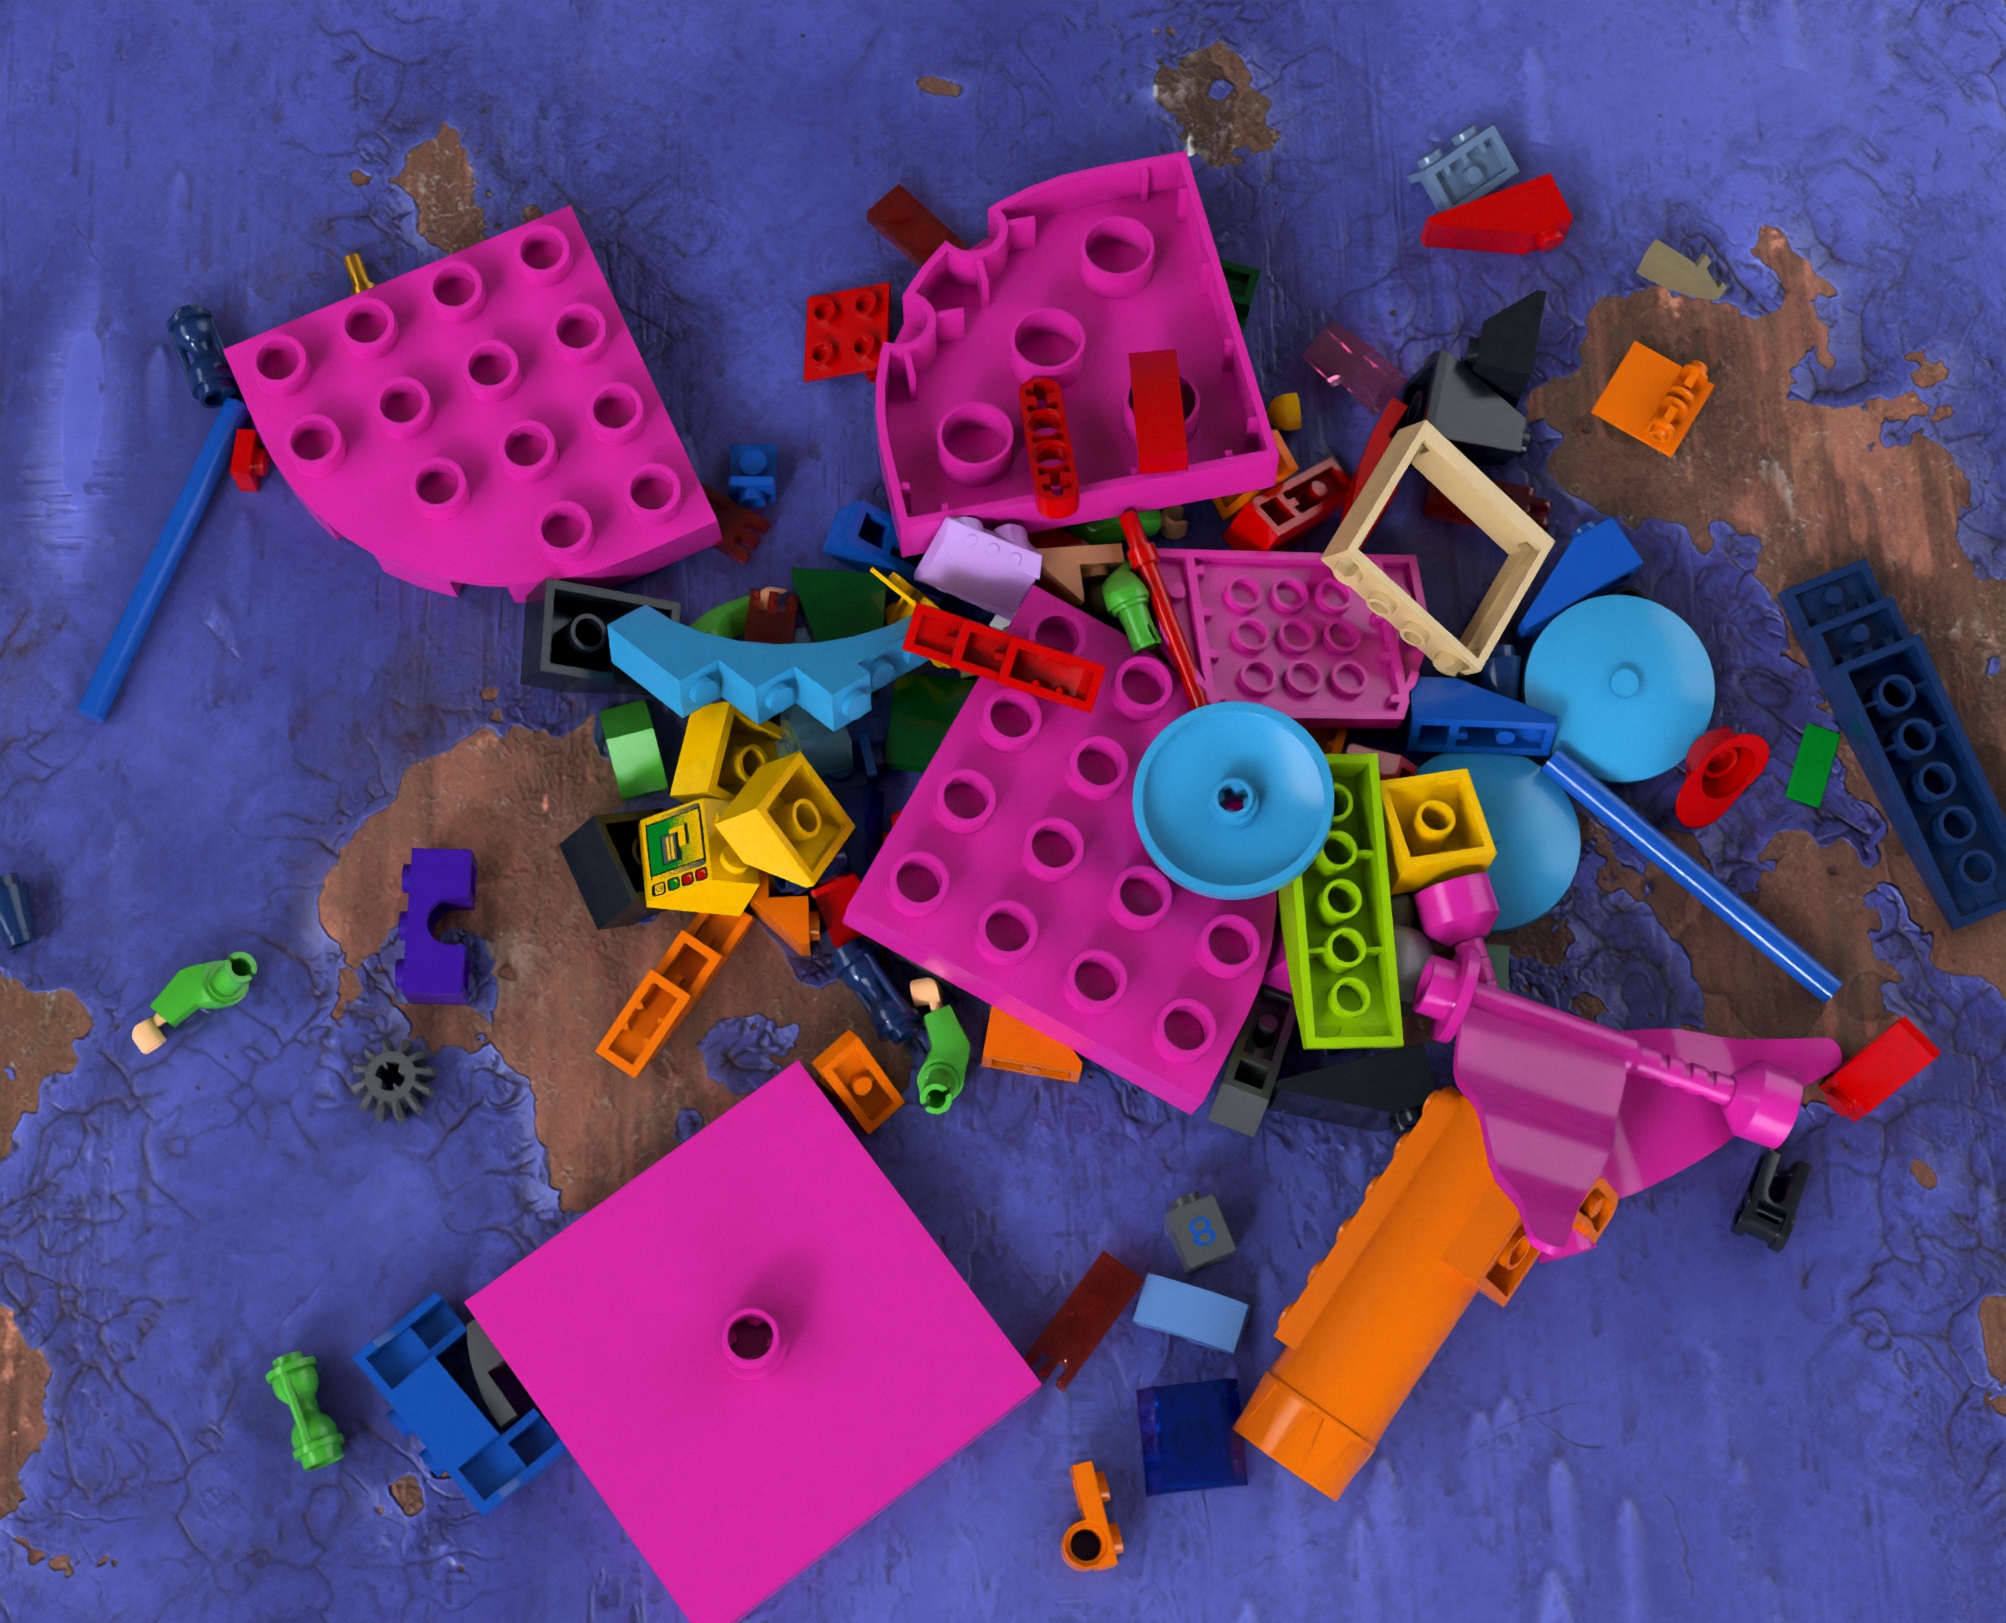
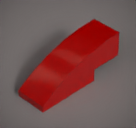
M1176 349L1128 353L1140 474L1188 470L1187 442Z

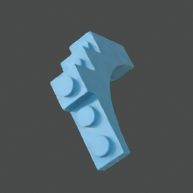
M647 604L607 625L611 662L682 718L723 697L759 725L797 703L835 732L872 710L871 693L883 688L888 683L929 660V658L902 650L912 615L889 626L857 636L817 643L797 644L738 641L703 633L669 619Z

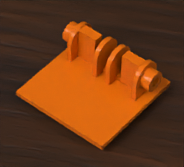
M1634 341L1591 413L1672 458L1715 385L1707 381L1708 376L1706 373L1708 367L1703 362L1693 360L1690 364L1682 367L1641 343Z

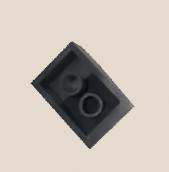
M550 578L544 579L526 596L520 684L562 692L653 695L611 662L607 625L645 604L669 619L680 623L681 603Z
M1422 1042L1280 1079L1273 1088L1268 1109L1373 1132L1391 1129L1393 1135L1396 1136L1413 1130L1422 1116V1108L1426 1099L1433 1091L1437 1090V1086Z

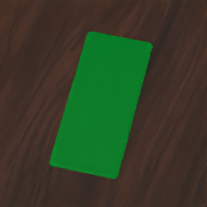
M1809 723L1806 724L1785 794L1787 798L1816 808L1820 807L1840 734Z

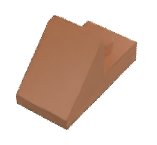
M1122 543L1038 548L1037 550L1042 554L1040 580L1036 579L1034 584L1077 608L1084 603L1082 581L1106 579L1109 577L1111 570L1124 562Z

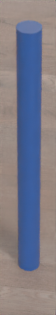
M226 398L76 709L81 715L97 722L105 721L231 456L237 429H243L250 416L246 404L233 398Z
M1560 748L1541 768L1542 772L1821 1002L1826 1003L1840 988L1843 981Z

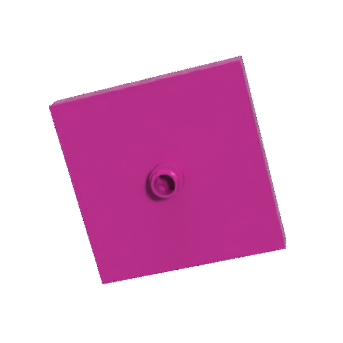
M799 1060L464 1302L690 1623L740 1622L1037 1394L1042 1386V1383Z

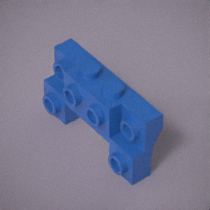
M435 1291L403 1319L371 1340L351 1358L393 1407L386 1415L405 1438L414 1432L426 1447L419 1455L437 1477L447 1472L482 1516L488 1518L523 1486L534 1482L569 1450L535 1408L531 1409L503 1435L498 1431L441 1363L444 1357L467 1339V1327Z

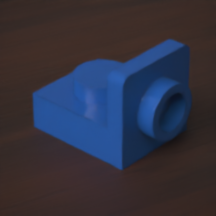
M730 444V477H728L730 503H738L742 507L752 509L764 507L766 504H777V445Z

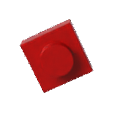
M237 429L230 473L239 491L258 492L261 476H267L269 472L270 454L267 448H264L256 430Z

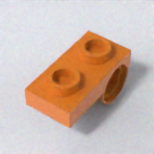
M1092 1461L1072 1465L1069 1472L1082 1521L1073 1524L1063 1535L1060 1544L1062 1558L1069 1567L1082 1572L1091 1570L1097 1572L1113 1568L1118 1565L1116 1554L1124 1553V1547L1117 1522L1109 1524L1107 1522L1103 1503L1111 1501L1104 1471L1095 1472ZM1078 1532H1089L1094 1535L1099 1543V1552L1096 1558L1089 1561L1078 1559L1071 1550L1070 1544L1073 1535Z

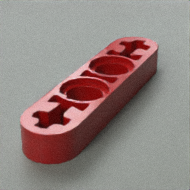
M1040 377L1029 379L1019 388V405L1036 507L1039 513L1051 519L1066 518L1078 510L1080 495L1062 390L1060 385L1053 379ZM1044 400L1046 408L1038 409L1037 401ZM1042 428H1054L1057 430L1055 433L1048 435L1035 433V431ZM1049 459L1063 461L1062 464L1057 466H1043L1040 464ZM1060 485L1061 495L1054 496L1051 486Z

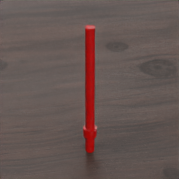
M1135 510L1125 512L1118 519L1130 547L1127 556L1133 571L1140 573L1141 579L1150 593L1151 605L1170 642L1168 649L1190 707L1194 710L1209 705L1206 701L1205 692L1194 681L1197 678L1196 665L1158 569L1161 561L1155 545L1152 542H1148L1137 512Z

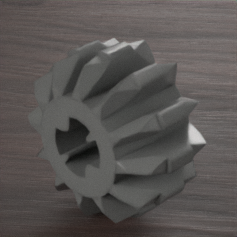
M383 1039L381 1043L383 1053L377 1055L373 1049L367 1047L363 1053L370 1063L368 1065H353V1073L362 1079L353 1083L350 1088L355 1096H363L358 1106L364 1113L375 1109V1119L380 1123H385L393 1111L397 1122L402 1124L407 1120V1108L411 1107L418 1115L425 1112L423 1105L418 1099L420 1097L428 1099L435 1097V1089L425 1083L434 1080L438 1075L434 1067L425 1066L430 1056L424 1049L413 1053V1044L410 1040L404 1039L395 1052L391 1040ZM399 1072L404 1082L399 1088L396 1084H393L394 1090L390 1091L384 1081L389 1075L394 1079V1073Z

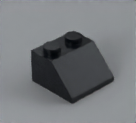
M1536 290L1486 319L1477 338L1469 336L1464 357L1461 356L1460 362L1514 408H1516L1531 376L1547 294L1546 291Z
M663 808L592 816L559 844L597 930L634 925L668 910L646 907L638 824L642 819L664 812Z

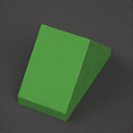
M646 700L599 711L622 802L668 791L669 787Z

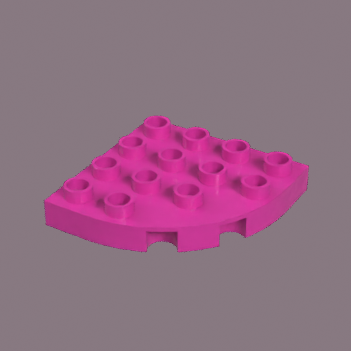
M1186 151L1064 174L1015 193L988 208L987 238L969 250L959 249L946 240L921 267L902 296L904 324L894 343L883 342L876 377L878 451L883 481L902 558L926 553L946 516L952 518L962 516L977 518L982 522L983 528L994 530L1004 524L1021 525L1029 534L1118 517L1132 510L1139 513L1275 487L1279 452ZM1176 349L1187 442L1188 470L1140 474L1128 353ZM1037 377L1053 379L1061 387L1078 476L1079 508L1076 513L1062 519H1051L1039 513L1034 497L1020 415L1019 388L1024 382ZM1044 400L1037 401L1038 409L1046 408ZM1042 428L1035 431V433L1048 435L1055 433L1057 430L1054 428ZM1049 459L1040 464L1043 466H1057L1062 464L1063 461ZM1060 485L1051 486L1054 496L1061 495Z
M571 205L223 349L263 443L283 478L304 508L336 540L339 541L344 536L346 539L372 553L385 573L420 588L458 598L463 583L477 586L508 587L515 603H526V596L546 578L609 589L723 542L718 520Z
M1032 585L1006 631L1106 665L1107 667L1092 713L1016 690L984 677H979L848 904L842 923L1192 1115L1204 1102L1248 1016L1262 983L1273 941L1277 910V890L1251 899L1222 900L1210 898L1180 886L1165 875L1153 862L1140 839L1136 827L1132 802L1133 786L1139 764L1152 741L1171 722L1192 711L1179 675L1146 648L1142 649L1141 653L1134 655L1127 636L1041 588ZM1237 801L1231 802L1227 805L1226 810L1233 809L1235 812L1243 809V804Z

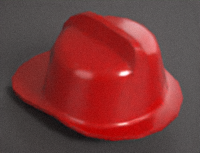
M1723 725L1718 729L1706 732L1695 740L1686 754V780L1679 790L1675 803L1676 816L1681 824L1692 829L1705 827L1717 821L1731 807L1746 787L1762 773L1768 762L1769 746L1764 738L1754 733L1738 734L1729 726Z

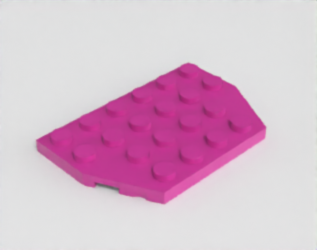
M1156 548L1161 561L1158 569L1196 665V680L1194 681L1205 692L1208 704L1229 701L1256 703L1280 711L1294 719L1302 727L1398 728L1402 723L1410 703L1409 692L1416 685L1424 653L1417 647L1404 641L1400 636V631L1388 620L1372 612L1368 608L1366 601L1356 591L1338 581L1334 577L1333 571L1320 560L1323 553ZM1364 554L1427 611L1416 555ZM1149 599L1151 619L1163 641L1159 648L1177 672L1168 649L1170 642L1159 619L1156 618Z

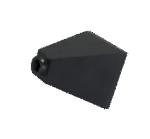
M1440 349L1405 383L1401 402L1407 405L1408 408L1395 435L1399 429L1427 420L1475 466L1505 465L1515 456L1521 458L1525 454L1530 442V432L1525 430L1526 418L1449 352ZM1411 463L1408 466V468L1414 467Z

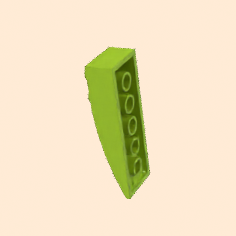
M1324 754L1331 770L1335 797L1334 816L1329 836L1323 849L1308 869L1297 879L1277 890L1286 961L1303 1048L1305 1050L1403 1047L1404 1038L1378 754Z

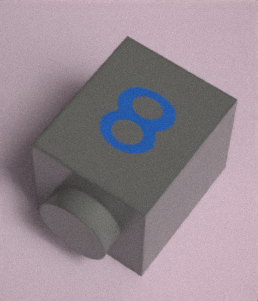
M1193 1192L1170 1203L1173 1210L1167 1211L1163 1222L1185 1276L1232 1258L1237 1249L1214 1194L1200 1198L1198 1192Z

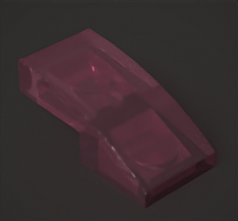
M1333 321L1323 328L1301 355L1333 387L1342 384L1372 415L1380 413L1408 380L1372 347Z

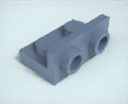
M1471 124L1451 136L1450 139L1453 145L1444 151H1441L1438 147L1418 158L1416 163L1419 168L1408 174L1407 178L1411 184L1421 181L1438 213L1483 197L1520 171L1494 124L1480 129Z

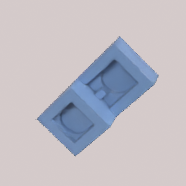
M1147 1273L1133 1321L1138 1326L1183 1337L1188 1342L1237 1355L1251 1306L1209 1290Z

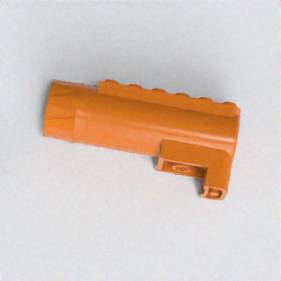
M1447 1086L1441 1091L1435 1090L1428 1096L1422 1108L1421 1118L1411 1132L1405 1133L1399 1139L1394 1148V1158L1384 1173L1377 1175L1369 1183L1365 1191V1201L1354 1217H1349L1340 1226L1334 1247L1325 1259H1321L1313 1266L1307 1278L1308 1285L1298 1300L1290 1303L1282 1312L1278 1321L1279 1328L1273 1336L1284 1343L1286 1348L1271 1368L1265 1371L1248 1404L1232 1426V1429L1257 1448L1336 1502L1355 1474L1375 1452L1376 1446L1390 1422L1477 1292L1479 1291L1504 1308L1541 1253V1251L1529 1244L1517 1207L1495 1182L1488 1164L1481 1124L1475 1108L1462 1092L1453 1086ZM1599 1175L1581 1203L1572 1226L1573 1231L1594 1244L1613 1217L1619 1199L1614 1189Z

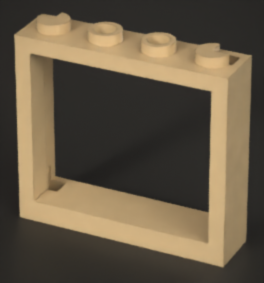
M1423 420L1397 431L1320 560L1333 571V575L1338 581L1356 591L1366 601L1368 608L1372 612L1384 617L1399 630L1400 636L1404 641L1417 647L1431 659L1436 670L1450 678H1457L1481 672L1555 540L1427 420ZM1410 463L1508 554L1506 561L1459 641L1359 550L1360 545Z

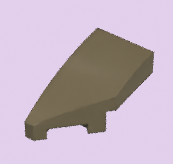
M1656 238L1646 251L1636 271L1637 274L1664 288L1696 298L1719 300L1727 288L1723 281L1713 278L1707 270L1711 264L1707 254L1701 253L1694 263Z

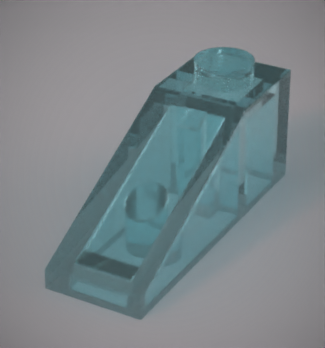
M806 627L796 629L794 644L812 643ZM797 703L781 713L782 739L775 741L779 759L801 751L819 777L853 767L852 741L846 726L834 732Z

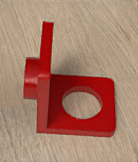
M856 869L810 889L812 898L816 901L835 947L845 945L855 938L865 937L862 933L842 923L848 904L861 884Z

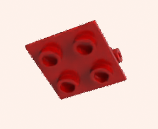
M890 282L807 297L804 382L864 373L867 375V381L876 383L883 342L891 343L889 336H891L890 312L892 311Z

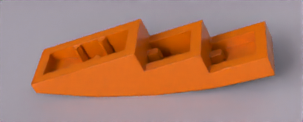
M744 911L741 916L698 912L687 930H681L656 969L649 970L595 1052L633 1078L638 1079L702 997L756 919Z

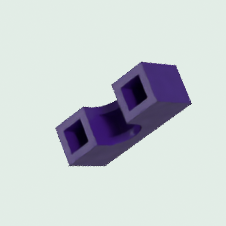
M412 848L411 864L403 865L402 890L403 893H409L408 911H401L399 915L398 934L399 940L405 941L404 959H397L395 986L397 989H402V993L409 1004L469 1005L472 957L465 945H448L435 940L434 930L439 919L450 911L475 910L478 862L472 850Z

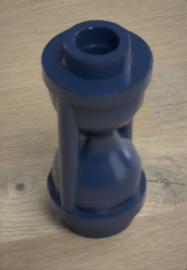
M186 305L178 308L167 321L166 328L191 393L195 399L200 401L203 407H222L226 398H236V387L238 384L223 349L225 347L210 310L196 305ZM212 343L218 356L213 355L210 350ZM187 353H190L193 356L194 361L192 365L190 364Z
M863 937L855 938L840 947L831 956L830 959L835 965L833 973L838 979L841 978L845 986L854 991L870 1015L872 1026L878 1032L876 1036L879 1041L883 1043L891 1040L894 1045H897L917 1032L919 1028L916 1022L920 1019L921 1013L917 1008H913L910 1001L902 996L884 971L883 962L877 955L878 950L875 945L867 944Z

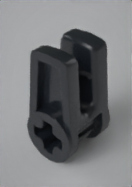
M1766 1148L1758 1158L1745 1195L1740 1201L1733 1217L1730 1231L1738 1236L1746 1233L1768 1243V1249L1779 1253L1787 1243L1794 1227L1796 1210L1811 1165L1802 1161L1793 1163L1788 1168L1785 1176L1780 1179L1782 1185L1774 1202L1769 1196V1191L1773 1180L1778 1177L1776 1170L1781 1154L1777 1150Z

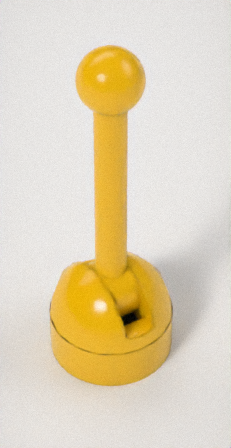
M1297 392L1275 397L1266 410L1269 422L1278 430L1291 431L1301 429V412Z

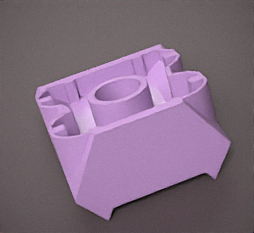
M946 516L914 572V581L958 597L985 611L1012 621L1014 613L1036 579L1040 580L1042 554L1029 543L1027 531L1021 525L1004 524L994 530L983 528L982 522L977 518L966 516L952 518Z

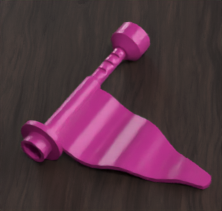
M1475 873L1453 878L1416 893L1413 896V900L1424 935L1449 948H1455L1456 953L1463 945L1479 949L1481 953V966L1478 981L1499 988L1483 940L1490 933L1500 914V908L1489 874ZM1668 1028L1620 1031L1637 1037L1642 1045L1659 1050L1663 1055L1670 1054L1684 1059L1688 1064L1692 1062L1707 1067L1708 1071H1718L1729 1076L1758 1060H1762L1800 1074L1803 1080V1088L1835 1071L1842 1065L1843 1056L1840 1047L1832 1038L1735 1039ZM1634 1073L1626 1074L1625 1086L1614 1132V1145L1599 1176L1604 1178L1618 1194V1198L1622 1199L1651 1187L1693 1165L1731 1140L1734 1135L1731 1133L1720 1104L1705 1099L1703 1095L1699 1094L1696 1096L1682 1091L1680 1087L1676 1086L1673 1088L1659 1083L1655 1078L1648 1079ZM1571 1229L1568 1242L1561 1255H1550L1541 1252L1537 1259L1539 1264L1583 1253L1598 1246L1597 1243L1594 1244Z
M1463 945L1457 951L1452 961L1431 955L1422 969L1413 996L1412 1010L1431 1017V1039L1447 1044L1457 1033L1453 1059V1074L1456 1085L1477 1112L1488 1164L1495 1182L1517 1207L1529 1244L1541 1252L1550 1255L1562 1254L1568 1242L1577 1211L1612 1151L1615 1139V1126L1625 1086L1626 1074L1634 1073L1648 1079L1655 1078L1659 1083L1674 1088L1677 1086L1687 1093L1696 1096L1699 1094L1703 1095L1705 1099L1720 1104L1724 1117L1734 1136L1771 1149L1778 1148L1785 1141L1796 1121L1803 1095V1080L1798 1073L1758 1060L1729 1076L1718 1071H1708L1707 1067L1692 1062L1688 1064L1684 1059L1670 1054L1663 1055L1659 1050L1642 1045L1637 1037L1479 982L1481 953L1479 949L1468 945Z

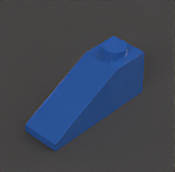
M863 499L836 511L822 553L859 572L872 573L869 570L873 567L881 574H887L888 578L894 571L919 591L940 598L944 597L946 593L914 581V572L924 554L902 558L891 514Z
M1612 517L1598 525L1594 521H1590L1572 533L1570 545L1512 637L1517 645L1542 632L1555 617L1571 606L1590 598L1605 596L1614 588L1633 580L1643 561Z
M1418 677L1415 687L1409 692L1410 703L1403 720L1406 751L1549 756L1558 724L1557 716L1458 678Z

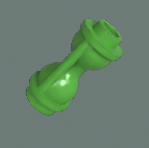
M295 1351L272 1361L274 1369L269 1371L265 1377L267 1383L272 1384L276 1397L290 1406L295 1421L291 1432V1442L295 1449L293 1452L295 1461H301L304 1471L307 1472L325 1467L343 1458L345 1455L341 1445L345 1443L342 1433H338L334 1420L320 1411L315 1397L319 1386V1375L315 1368L318 1365L314 1356L304 1357L302 1351Z

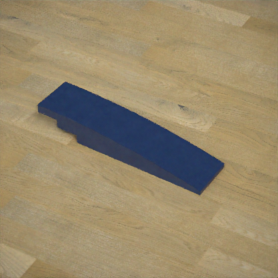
M1866 558L1781 591L1777 597L1852 751L1951 930H1957L2005 910L2006 819L1920 634L1910 635L1893 596L1884 598Z

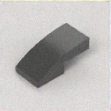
M473 1319L467 1324V1343L473 1373L489 1411L499 1427L506 1432L522 1418L494 1379L509 1368V1365L477 1320Z

